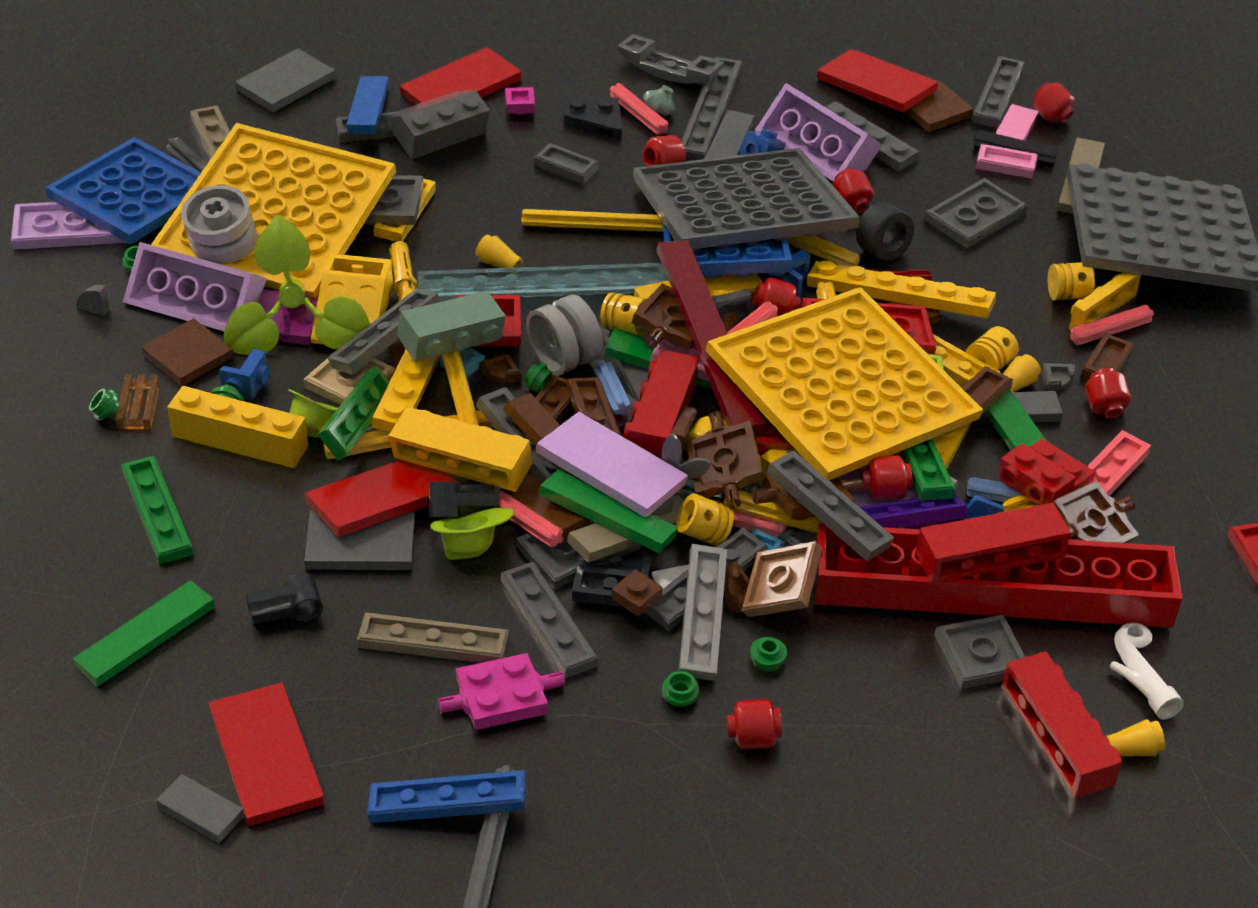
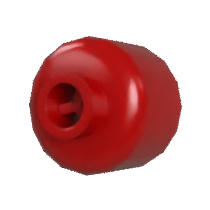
M1045 83L1033 96L1034 110L1039 111L1038 114L1049 124H1054L1058 121L1065 123L1074 114L1072 108L1075 104V98L1060 83Z
M674 135L653 137L644 147L642 157L646 166L685 162L686 149L681 140Z
M850 168L836 175L832 186L856 213L865 211L874 198V189L865 173Z
M769 277L764 283H758L754 292L752 306H755L757 309L763 303L771 302L772 305L777 307V315L780 316L799 309L801 298L796 296L797 290L792 283Z
M1103 368L1095 371L1085 384V393L1090 409L1094 414L1105 415L1106 418H1116L1122 415L1124 410L1131 404L1132 396L1126 377L1123 373L1112 368Z
M897 455L875 457L866 465V470L860 471V479L863 480L864 484L863 490H868V494L874 501L902 499L907 490L912 488L910 464L904 463L903 459Z
M769 699L738 701L734 706V714L727 715L728 738L736 737L737 745L742 750L772 748L776 743V738H782L780 707H774Z

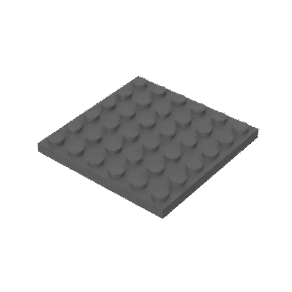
M801 148L633 168V179L674 240H688L693 252L707 247L728 248L731 244H757L762 240L769 239L782 241L793 236L814 237L819 235V233L831 231L844 233L848 229L859 228V216Z
M1085 163L1079 165L1069 164L1066 175L1081 260L1084 267L1258 292V245L1240 188L1229 184L1222 186L1212 185L1201 180L1185 181L1173 176H1151L1145 172H1123L1117 168L1102 169Z

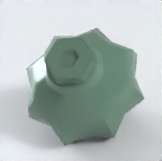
M663 85L660 89L647 91L643 95L646 105L651 107L656 113H661L664 116L675 113L676 108L672 100L674 91L670 87Z

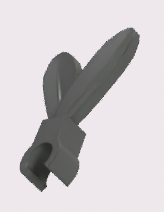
M669 434L665 439L662 447V460L687 474V480L700 477L709 470L711 461L706 458L698 457L681 463V443L678 437L674 434Z

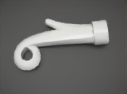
M1132 622L1122 625L1115 633L1114 641L1125 666L1112 662L1110 669L1126 678L1146 696L1149 706L1159 719L1165 720L1174 717L1183 708L1184 701L1172 686H1167L1136 649L1143 648L1152 641L1150 630L1140 623Z

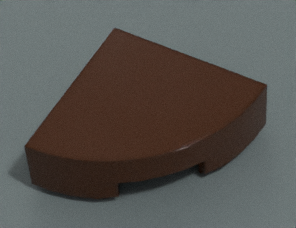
M509 353L479 362V371L493 381L501 383H517L522 381V373Z
M737 561L727 563L725 572L724 596L731 613L742 612L750 581Z

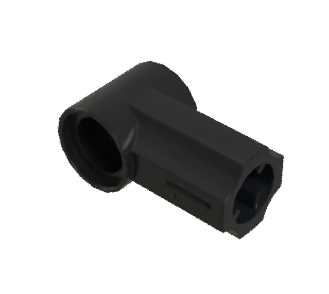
M451 481L428 482V517H460V515H469L498 506V493H496L494 485H460V482Z
M306 573L291 576L286 580L284 586L246 594L252 624L290 616L296 621L306 622L317 618L323 611L316 581L313 576Z

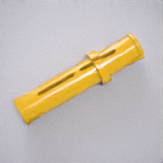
M398 241L391 245L392 248H389L395 278L393 290L398 296V301H401L413 290L418 289V284L412 274L408 245Z

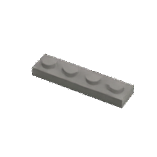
M692 544L690 549L678 671L688 672L694 678L715 681L718 666L727 549Z

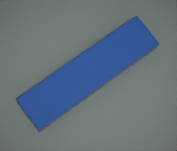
M360 76L346 124L347 134H376L389 87L388 76Z
M525 770L371 783L367 816L370 823L521 811L526 809L527 776Z

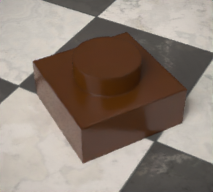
M635 569L612 588L611 599L639 617L662 597L663 587Z

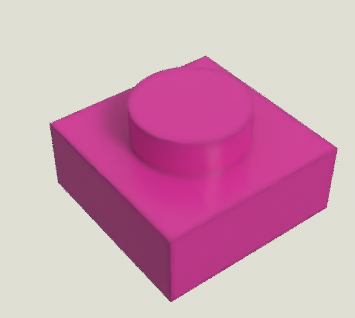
M533 87L505 88L507 114L515 113L522 115L535 113Z

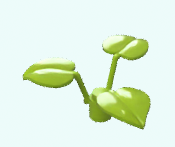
M276 215L258 238L255 246V258L258 265L269 274L277 275L284 272L286 280L280 286L279 300L267 314L262 305L257 302H248L236 308L227 321L224 331V342L233 349V353L249 356L253 349L265 351V354L270 352L277 344L279 338L278 325L271 318L283 305L287 308H296L301 304H305L317 318L321 319L315 328L316 337L325 346L333 349H340L368 327L370 322L363 307L352 298L345 296L335 297L325 304L324 311L321 313L310 302L309 298L305 297L304 285L299 280L293 279L290 271L300 272L307 268L310 261L308 242L293 223Z

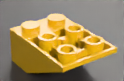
M330 253L322 274L317 310L323 313L324 306L329 300L345 296L357 301L365 310L370 324L386 312L393 291L392 260ZM316 316L313 323L311 343L323 344L315 334V328L321 320Z

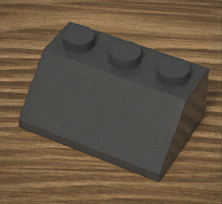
M458 90L384 116V121L410 158L415 159L485 134L490 109L475 90Z

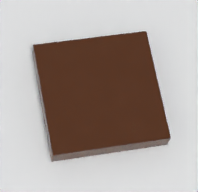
M938 81V90L906 110L905 113L927 132H931L972 117L974 108L945 84Z
M194 318L141 346L143 356L181 387L234 358L233 349Z

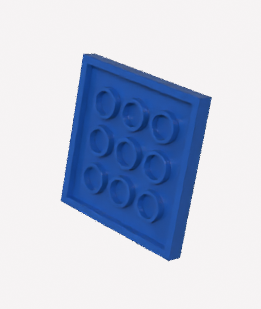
M134 137L46 187V194L51 200L125 242L133 244L167 223L201 172Z
M663 223L664 242L675 241ZM775 239L762 240L757 244H731L728 248L707 247L693 252L702 275L709 279L720 278L726 274L750 277L754 273L780 276L785 272H792V257L788 239L782 241Z

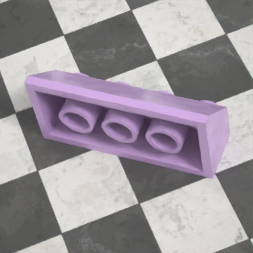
M785 83L755 129L756 132H761L762 128L777 133V139L786 142L784 150L801 148L820 172L833 182L836 175L845 169L866 170L882 146L881 143L868 133Z
M139 242L123 302L186 321L194 318L204 326L225 331L227 321L236 308L248 302H259L267 278Z

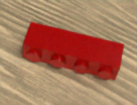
M661 349L657 361H651L648 370L649 381H643L640 390L641 401H635L631 417L633 421H627L623 435L625 439L662 460L663 443L667 436L671 434L684 406L688 407L698 377L699 356Z
M1054 503L920 528L916 555L931 584L1065 558L1071 532Z
M1046 651L1007 662L1001 687L1074 798L1115 786L1122 765L1121 756L1118 750L1111 746L1103 735L1098 721L1092 718L1083 706L1078 692L1073 691L1064 678L1061 667L1053 662Z

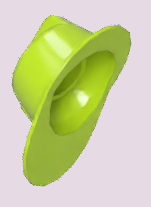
M288 389L289 392L294 394L289 413L306 417L307 436L319 437L317 434L338 407L313 401Z
M492 508L462 517L441 519L433 522L431 529L435 532H440L445 555L448 559L474 558L488 550L493 541L495 526L511 519L514 516V510L510 508Z

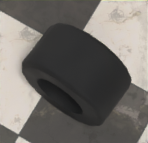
M879 202L868 208L859 220V228L856 229V241L859 247L881 261H892L899 258L906 252L914 236L912 217L905 211L887 202Z

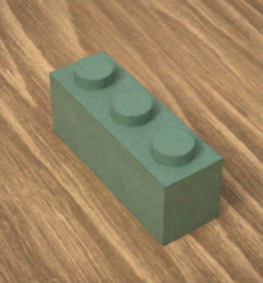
M487 290L401 311L397 336L413 360L418 361L500 340L506 315Z

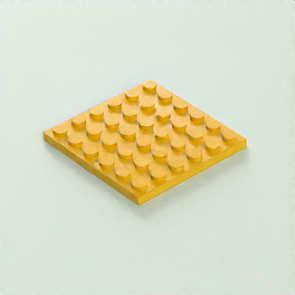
M236 123L151 245L196 257L192 252L182 221L181 211L183 205L192 194L203 188L214 185L231 186L239 189L248 199L258 235L256 243L276 215L289 220L301 231L310 248V261L306 269L300 272L290 271V275L293 279L299 280L304 285L305 296L316 298V296H319L322 274L329 254L344 255L394 177L396 173L395 163ZM255 246L248 255L238 261L224 264L228 267L267 278L264 287L280 290L281 284L286 280L284 272L272 275L265 272L258 265L255 258Z
M861 287L707 342L705 350L798 453L828 481L868 465L873 458L893 455L980 419L983 411Z

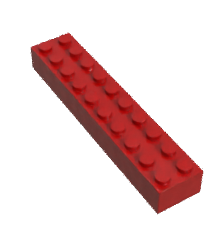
M818 523L816 542L822 547V552L815 576V604L988 616L1004 615V617L1109 624L1134 622L1144 626L1173 628L1182 602L1174 546L1069 539L1065 558L931 584L916 555L920 530L883 527L894 537L892 545L889 549L866 561L824 523Z

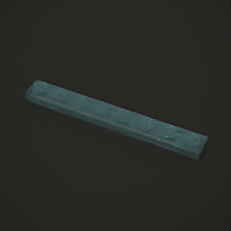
M662 263L418 271V289L438 293L440 300L457 298V295H471L487 290L490 295H520V297L563 296L571 294L593 295L609 294L612 292L624 294L634 293L635 287L667 281Z

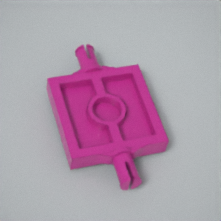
M528 653L456 668V680L460 688L459 694L438 698V705L441 714L463 709L470 716L475 730L548 714V702L544 695V690L565 687L564 675L562 671L540 676L534 670Z

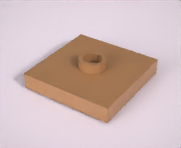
M814 541L757 552L741 611L747 617L807 608L822 547Z

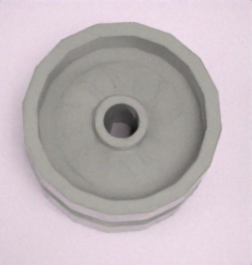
M225 185L206 187L192 194L184 203L181 211L182 221L192 252L197 258L224 265L238 261L248 255L254 248L258 237L248 199L239 189Z
M571 294L554 301L552 305L547 304L529 312L526 319V330L530 345L539 362L547 364L548 369L553 372V375H562L576 369L577 364L581 366L600 358L603 352L601 329L591 308L580 296Z

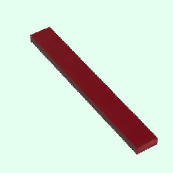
M689 241L658 242L656 251L727 426L751 421L755 432H762L765 422L760 410L705 351L708 341L727 335V332Z

